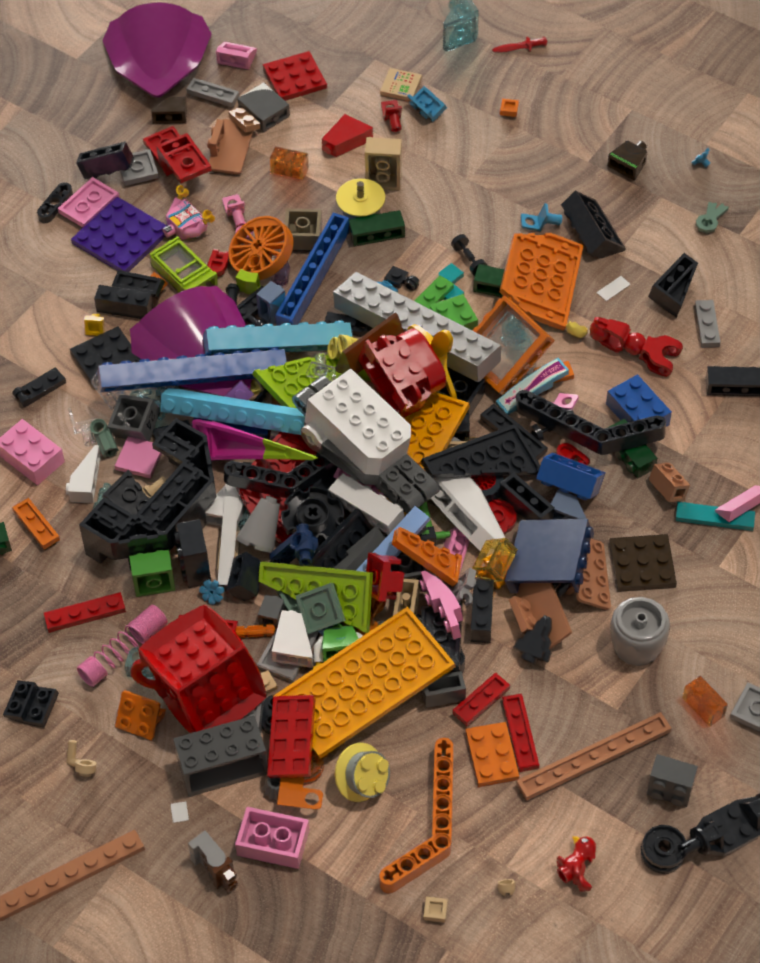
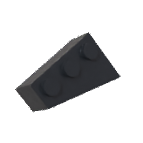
M683 253L652 285L648 297L677 318L698 262L686 253Z

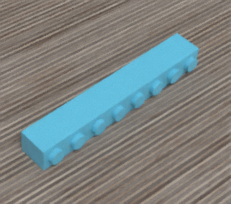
M321 321L316 324L302 322L298 325L283 323L280 326L264 324L257 327L252 324L244 327L231 325L226 328L211 326L205 330L203 341L206 356H212L218 352L231 354L234 351H242L246 353L253 349L268 351V349L274 347L279 348V350L285 349V352L326 351L333 337H338L339 335L352 337L351 324L344 323V321H336L334 323Z
M168 388L161 394L160 412L301 435V428L304 427L305 416L297 408L176 388Z

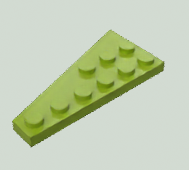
M323 353L317 357H306L286 362L280 366H269L268 369L264 370L257 369L253 371L252 375L282 406L296 408L292 401V397L308 387L309 384L320 376H325L333 382L342 373L335 371L339 359H330L328 354L325 355Z
M260 562L259 582L277 591H282L294 599L299 594L333 583L346 620L344 623L355 626L365 633L369 632L373 572Z

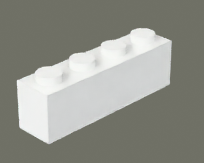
M342 473L328 489L331 492L330 497L338 498L344 509L351 513L355 509H359L372 526H377L379 530L387 535L404 518V510L400 505L391 503L382 494H376L367 485H361L352 476L348 477Z

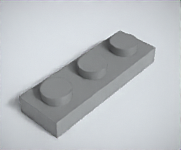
M193 78L186 88L187 94L229 107H233L237 98H239V91Z
M695 301L701 348L720 347L714 301Z

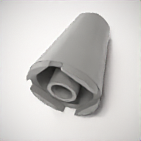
M266 496V498L260 499L238 533L236 540L247 546L250 544L255 547L254 549L270 553L273 551L280 507L276 498Z

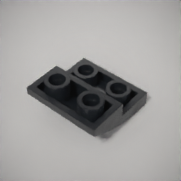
M17 680L3 716L20 723L45 728L59 692L54 688L38 687L36 682Z

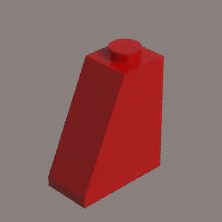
M344 114L322 138V151L338 157L366 144L367 137H373V127Z

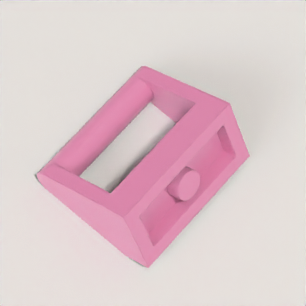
M224 42L216 50L217 63L249 70L257 48Z

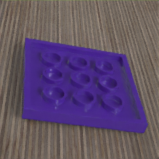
M116 197L71 238V243L117 271L130 272L166 237L162 229L167 225L123 199Z

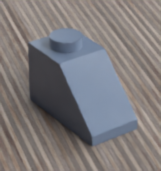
M558 490L551 502V505L555 507L554 519H586L576 496Z

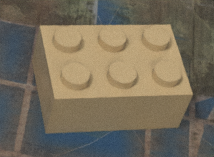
M367 137L365 147V179L378 183L383 190L400 191L402 180V139Z

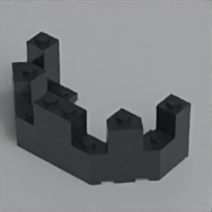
M175 418L152 443V447L167 456L169 462L178 468L136 515L103 498L79 524L85 554L100 564L107 557L112 560L128 558L131 571L129 556L139 553H152L158 550L170 551L176 546L174 532H178V523L200 519L203 528L207 524L205 510L217 497L207 435Z

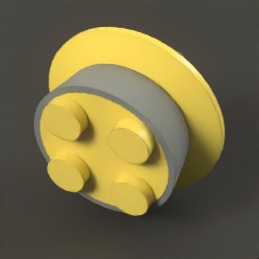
M355 743L347 747L340 755L335 768V781L339 792L346 799L353 802H363L384 792L390 778V768L386 758L373 746L366 743Z

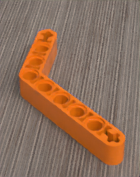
M440 738L435 742L432 837L380 871V888L385 893H393L451 854L453 743L448 738ZM442 750H446V756H442ZM440 768H447L448 770H446V771H441V770H439V769H440ZM444 786L447 787V789L440 790L439 787ZM441 805H444V806H446L447 808H446V809H440V808H438V807L441 806ZM445 825L447 827L442 829L437 826ZM444 844L446 845V847L439 848L437 847V845ZM426 855V856H428L429 858H428V859H421L420 856ZM408 866L412 869L405 871L402 868Z

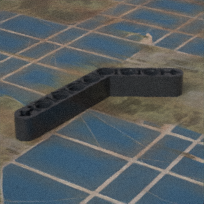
M521 390L516 394V410L519 414L600 455L660 441L666 435V420L662 416H651L603 429L530 391Z
M318 452L314 454L317 459L306 460L288 473L230 461L224 466L223 480L229 486L287 498L298 489H301V491L306 490L336 469L337 466L322 457Z

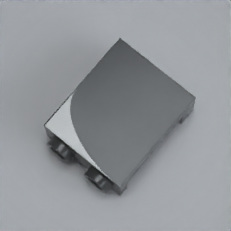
M265 83L256 86L237 98L238 108H244L260 122V130L263 133L290 117L289 104Z

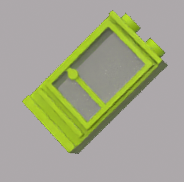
M179 236L169 240L166 244L150 253L151 266L178 292L193 287L206 286L208 281L214 286L218 285L217 273L212 271L180 240Z

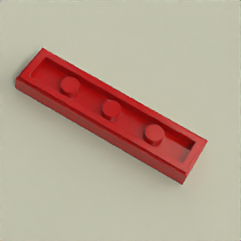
M522 693L502 697V704L518 770L523 772L539 769L540 765Z

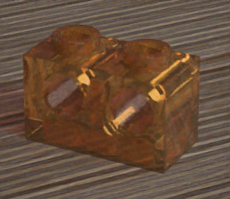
M275 146L270 156L271 173L301 180L304 179L309 168L308 153Z

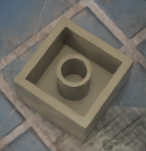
M286 209L285 225L293 235V250L313 249L322 232L321 209Z

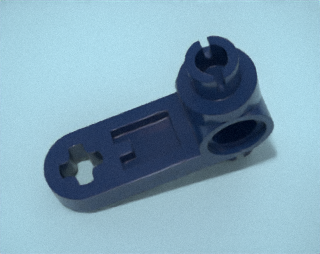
M299 524L296 527L297 531L270 553V562L289 564L297 558L301 566H309L312 563L311 558L315 555L318 539L313 536L307 524Z

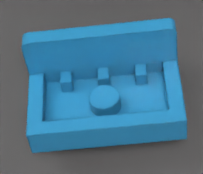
M425 86L414 96L411 94L407 95L410 99L409 104L415 110L417 108L421 110L419 113L425 119L429 118L432 122L447 109V106Z

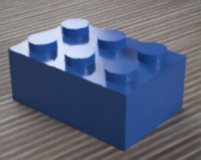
M638 374L607 391L606 405L620 421L625 419L627 422H632L658 415L665 418L666 427L670 425L672 411Z
M552 452L543 457L536 479L541 480L543 485L550 487L554 485L559 487L561 492H572L577 494L578 498L588 500L599 494L606 472Z

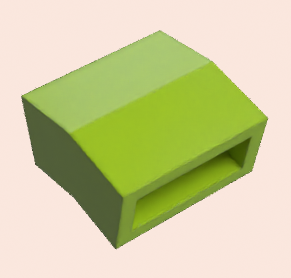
M240 269L235 277L240 291L246 294H252L261 286L258 273Z

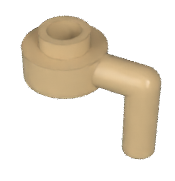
M69 740L67 764L75 767V771L80 776H91V774L96 772L97 763L87 759H76L77 741Z

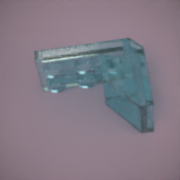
M450 0L449 2L451 12L443 23V49L446 52L475 42L477 39L479 10L471 0Z

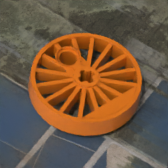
M256 217L245 223L232 238L229 246L230 263L237 273L240 269H243L247 272L258 273L259 280L269 278L282 269L290 258L293 250V235L290 229L275 217ZM248 235L253 240V242L245 239L246 236ZM272 255L276 256L274 261L272 260Z

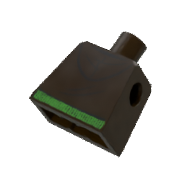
M625 141L608 154L607 167L635 181L646 163L647 145L643 141H639L637 144Z

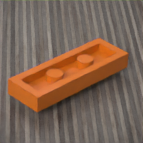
M29 497L12 507L13 512L43 550L60 541L59 535Z

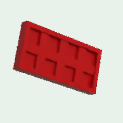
M314 695L273 696L267 771L269 778L310 777L316 700Z

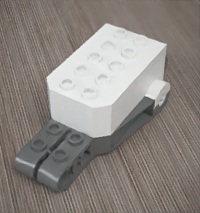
M351 368L333 382L325 376H320L309 384L308 387H305L292 397L295 407L305 416L301 435L309 448L318 452L322 457L360 483L376 486L393 504L400 505L404 510L403 512L408 514L414 506L419 508L424 502H427L439 493L440 488L437 482L407 454L411 438V425Z

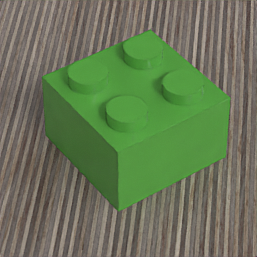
M464 294L430 305V310L470 330L478 326V318Z
M158 550L152 553H139L129 556L136 597L175 591L169 550Z

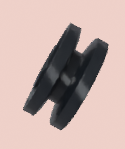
M670 825L652 827L646 832L641 845V858L644 864L650 870L660 874H669L676 871L682 866L685 857L680 855L684 851L679 852L677 845L685 842L686 839L677 828ZM659 847H665L668 851H661Z

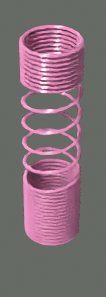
M155 605L147 607L146 610L125 626V632L120 631L117 633L118 639L110 638V646L102 645V653L99 651L94 652V657L89 656L77 667L80 677L89 686L94 687V685L108 675L106 669L96 659L95 654L100 653L111 667L116 668L112 660L105 655L103 647L106 646L112 649L115 656L123 662L122 656L113 649L111 640L119 642L124 651L131 655L130 650L120 641L119 633L126 635L133 646L139 649V645L128 635L126 628L128 627L136 640L145 643L167 625L168 621L164 613Z

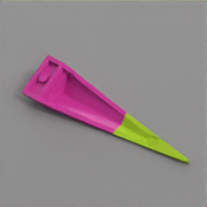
M192 420V427L207 435L211 460L317 459L314 455L215 421Z

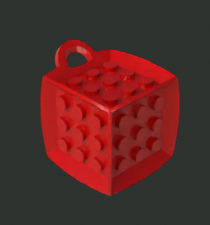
M201 605L187 612L149 638L139 647L140 659L132 664L130 671L132 678L138 684L155 689L171 713L189 733L242 719L267 697L260 671L248 649L231 626L207 605ZM148 667L153 673L155 680L144 677L142 669Z

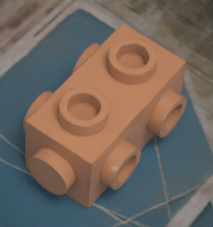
M671 463L654 464L649 481L668 502L685 501L690 484Z

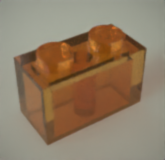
M701 676L685 686L683 693L684 701L709 727L725 716L728 704Z

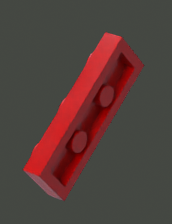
M495 672L452 710V714L464 725L468 726L510 689V684Z

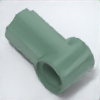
M95 419L90 424V430L95 436L103 457L116 455L119 449L112 432L107 427V423L103 419Z

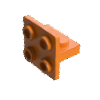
M124 690L121 693L115 727L152 740L155 735L156 725L165 717L166 710L160 708V702Z

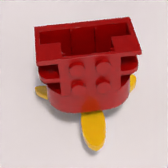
M413 324L407 328V331L397 336L388 335L385 337L382 335L373 343L370 340L365 341L358 360L380 396L403 418L421 410L429 396L445 386L450 396L457 399L447 369V355L453 346V337L450 331L442 330L432 337L423 328Z

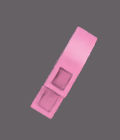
M422 571V580L419 582L422 592H427L425 595L427 605H432L434 613L439 612L441 618L446 619L444 626L447 633L451 632L453 640L461 638L458 622L463 621V617L456 597L441 580L426 571Z

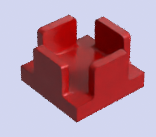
M368 553L366 572H373L371 597L377 601H386V599L396 600V595L392 592H402L404 573L390 571L391 564H401V560L395 556Z

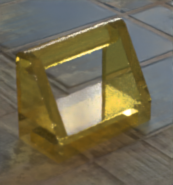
M507 538L486 540L472 569L476 570L475 576L484 579H494L496 582L503 581L518 549ZM490 548L495 549L487 566L482 567L483 559L486 558Z

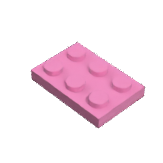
M92 177L58 208V212L83 228L116 197H119V192Z

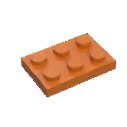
M506 722L466 728L465 733L478 787L517 781L519 779V772Z

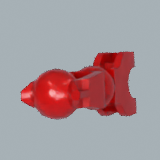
M601 317L594 318L589 329L590 336L615 353H619L625 348L626 352L631 355L640 354L639 359L646 363L651 372L664 377L671 375L673 364L664 355L678 356L683 350V345L679 340L667 335L656 338L648 336L646 340L640 333H630L631 329H629L630 326L627 323Z

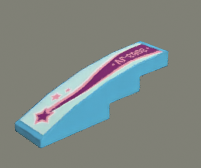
M556 358L513 386L496 400V404L503 412L509 415L516 411V394L519 391L527 390L538 395L552 388L553 382L568 375L569 369L559 358Z

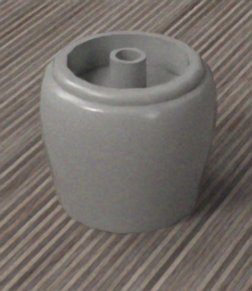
M644 597L630 598L620 603L614 610L610 623V633L615 653L627 664L635 666L647 665L653 662L666 645L670 631L669 616L664 608L656 601Z

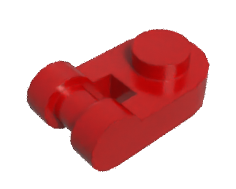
M213 249L207 266L217 273V277L223 275L230 262L229 251L220 252L219 249Z
M562 443L557 447L556 454L572 460L577 459L578 462L585 465L590 464L589 458L573 445Z

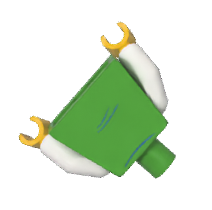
M341 623L333 625L332 628H326L324 636L320 637L314 645V662L316 665L313 669L363 635L355 632L353 626H343Z

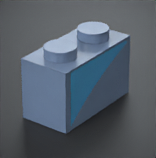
M271 281L256 296L258 317L265 320L268 324L274 325L276 323L275 315L285 298V290L282 286L276 285Z

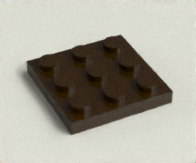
M668 534L610 538L609 544L617 592L676 588L677 581Z

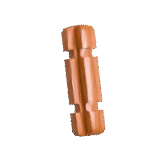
M267 624L266 627H263V625H250L247 628H244V626L236 627V634L239 638H245V636L264 637L266 634L267 636H273L275 633V626L273 624Z

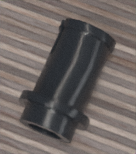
M228 284L225 289L226 293L237 305V296L240 289L237 284Z

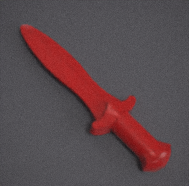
M527 36L523 42L500 45L493 48L492 51L509 52L525 48L531 52L534 46H546L548 40L544 36L541 39L531 40Z

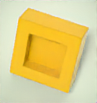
M100 314L85 316V335L98 336L105 332L104 317H100Z

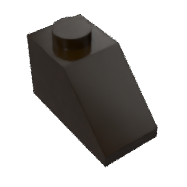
M168 97L151 109L153 124L187 123L186 97Z

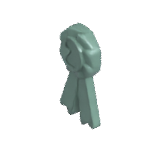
M708 202L707 213L700 215L696 220L698 230L706 234L714 232L718 225L717 219L727 212L729 207L724 206L722 203L716 209L717 203Z

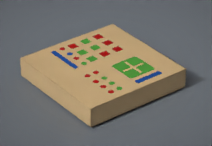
M390 68L380 90V95L410 101L407 95L411 94L414 96L422 80V75Z

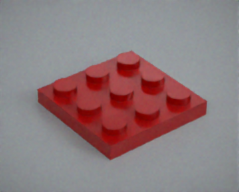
M310 51L263 64V70L275 93L285 101L327 89V83Z

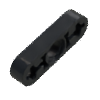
M63 182L58 184L38 208L37 215L40 222H51L59 213L58 208L73 195L72 186L69 183ZM52 201H59L56 205L50 204Z

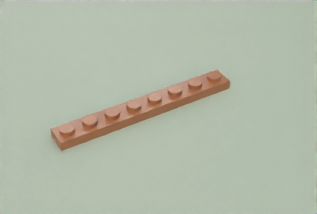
M660 712L518 779L516 785L527 801L670 733L672 728Z
M136 830L128 832L1 895L0 922L144 851V845Z

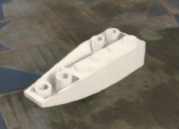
M470 477L433 478L437 482L440 491L431 499L448 519L486 557L497 552L501 557L508 556L510 563L512 549L478 485Z

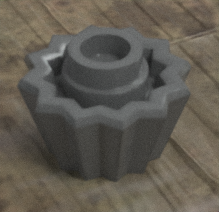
M267 777L264 781L265 784L262 789L265 791L264 795L269 796L270 800H278L281 778Z

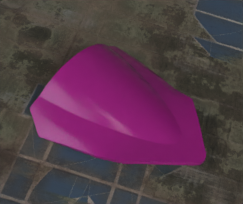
M152 2L135 6L124 12L119 18L111 21L102 41L116 72L151 96L158 98L166 94L198 67L212 33L202 16L175 4Z
M217 286L193 287L166 299L130 329L132 353L141 360L150 359V361H156L162 357L176 359L178 356L195 357L198 354H205L203 334L209 327L218 326L219 328H226L231 325L244 327L246 324L235 301ZM252 379L241 380L250 389ZM240 380L179 386L201 393L224 396Z

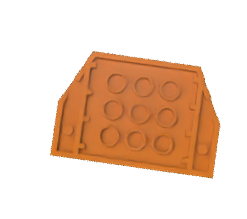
M535 233L514 234L499 292L512 300L531 319L564 331L568 321L583 245L553 233H545L544 235H535Z

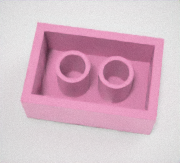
M23 419L0 437V457L37 486L65 462L62 449Z
M246 807L235 844L237 856L299 869L309 835V820Z

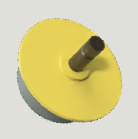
M354 179L344 183L338 189L336 202L344 216L349 217V219L379 214L380 209L385 203V192L378 183L372 180Z

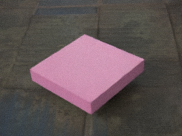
M128 436L115 464V470L126 472L129 469L134 475L151 479L162 453L153 449V442Z

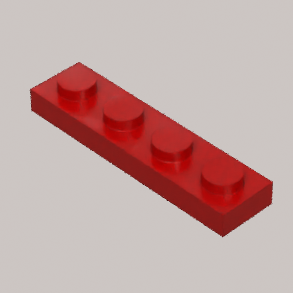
M119 592L44 612L48 632L51 633L126 612L122 594Z

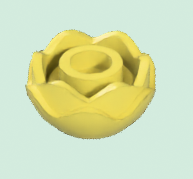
M569 321L566 325L567 333L581 339L588 333V328L580 326L576 322L571 323Z

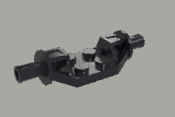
M760 793L755 797L735 800L702 817L698 825L690 829L691 839L677 845L679 852L684 851L680 855L686 857L697 850L702 855L726 856L758 839L760 836Z

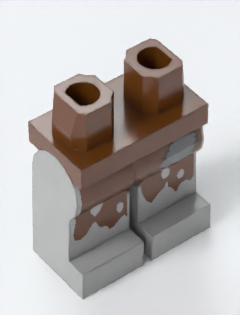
M203 831L188 843L191 861L195 865L201 862L209 872V877L217 889L222 886L227 893H230L238 886V882L235 880L237 874L234 871L232 859L229 856L225 857L224 852L206 831Z

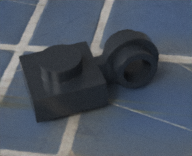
M392 266L384 277V281L391 283L392 286L399 289L403 284L409 290L417 289L419 286V279L416 276H409V272Z

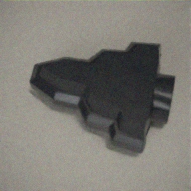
M544 615L535 623L532 630L527 631L522 638L517 639L513 648L522 652V659L536 664L537 660L549 663L552 654L550 651L552 642L549 638L552 630V618Z

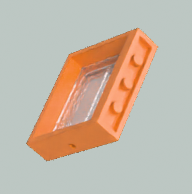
M506 296L500 298L495 303L494 308L483 317V321L472 330L501 345V362L484 379L502 395L522 380L555 341Z

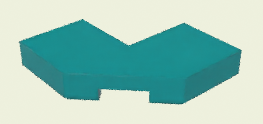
M450 263L439 272V275L454 284V289L443 300L464 294V291L455 285L457 281L464 277V272Z

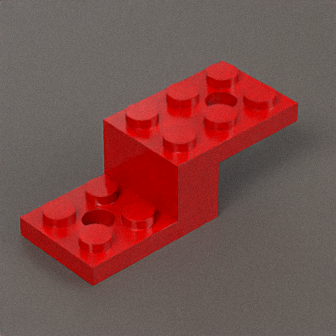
M174 126L143 138L144 145L147 149H150L152 156L167 176L173 173L181 184L212 171L210 163L188 133L180 136Z

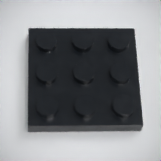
M119 326L70 348L71 355L95 390L99 389L97 370L98 366L102 363L112 362L113 364H120V362L127 360L131 361V363L141 360L132 353L131 343Z

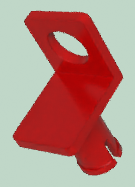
M397 100L381 102L384 121L390 120L392 132L401 131L402 126L399 118H401L402 106H398Z

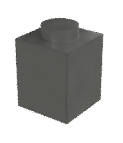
M264 596L258 613L259 625L273 624L275 629L278 628L282 610L285 611L284 599L278 596Z

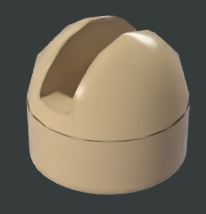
M512 879L498 881L499 893L503 896L509 893L511 896L515 892V881Z

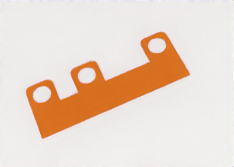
M312 750V756H313V757H318V756L315 754V752ZM304 777L281 778L277 805L317 810L322 806L323 792L317 789L303 788ZM308 793L318 795L319 801L315 805L306 803L305 797Z

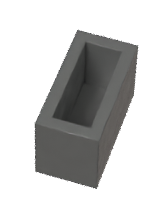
M462 671L445 674L421 690L425 707L429 708L463 701L466 698V686Z

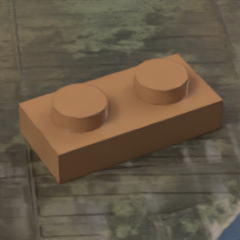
M244 108L229 111V118L245 133L260 129V122Z

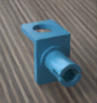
M544 203L538 216L523 213L520 216L521 227L529 230L541 231L546 223L560 226L562 223V215L549 213L547 203ZM525 219L532 220L534 225H528Z

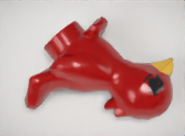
M573 836L574 851L565 859L560 855L557 857V873L564 883L572 880L573 884L578 886L580 892L591 891L592 885L584 878L585 861L593 862L592 859L596 858L597 846L591 837L584 836L579 838Z

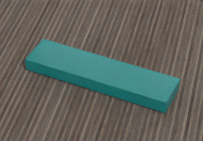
M686 502L677 503L676 521L749 531L754 530L755 511L748 510L728 522L715 512V509L719 508L717 506Z

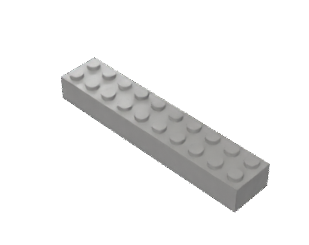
M357 272L333 291L334 308L372 328H375L396 312L404 332L413 324L423 328L432 337L442 330L450 331L453 337V346L447 355V367L476 382L483 379L501 362V345Z

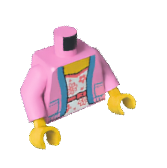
M179 185L176 188L178 197H175L166 215L167 226L162 229V232L167 238L175 234L180 237V240L199 237L207 230V223L215 221V216L208 209L201 214L186 199L182 200V198L189 195V190Z

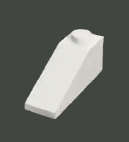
M95 445L72 473L70 483L66 484V494L69 495L70 502L94 503L101 459L99 445Z

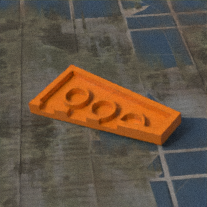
M401 527L394 531L392 540L394 547L452 587L458 583L462 555L458 553L453 555L449 549L445 547L440 549L434 546V542L430 540L423 541L419 535Z

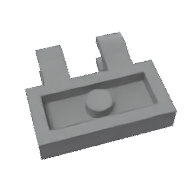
M468 568L459 575L456 585L453 587L451 585L448 586L459 604L462 605L460 600L463 597L465 598V606H468L473 601L470 590L476 584V570Z

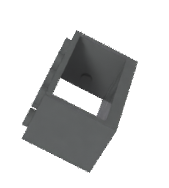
M255 715L173 738L177 761L188 797L267 775L266 749Z

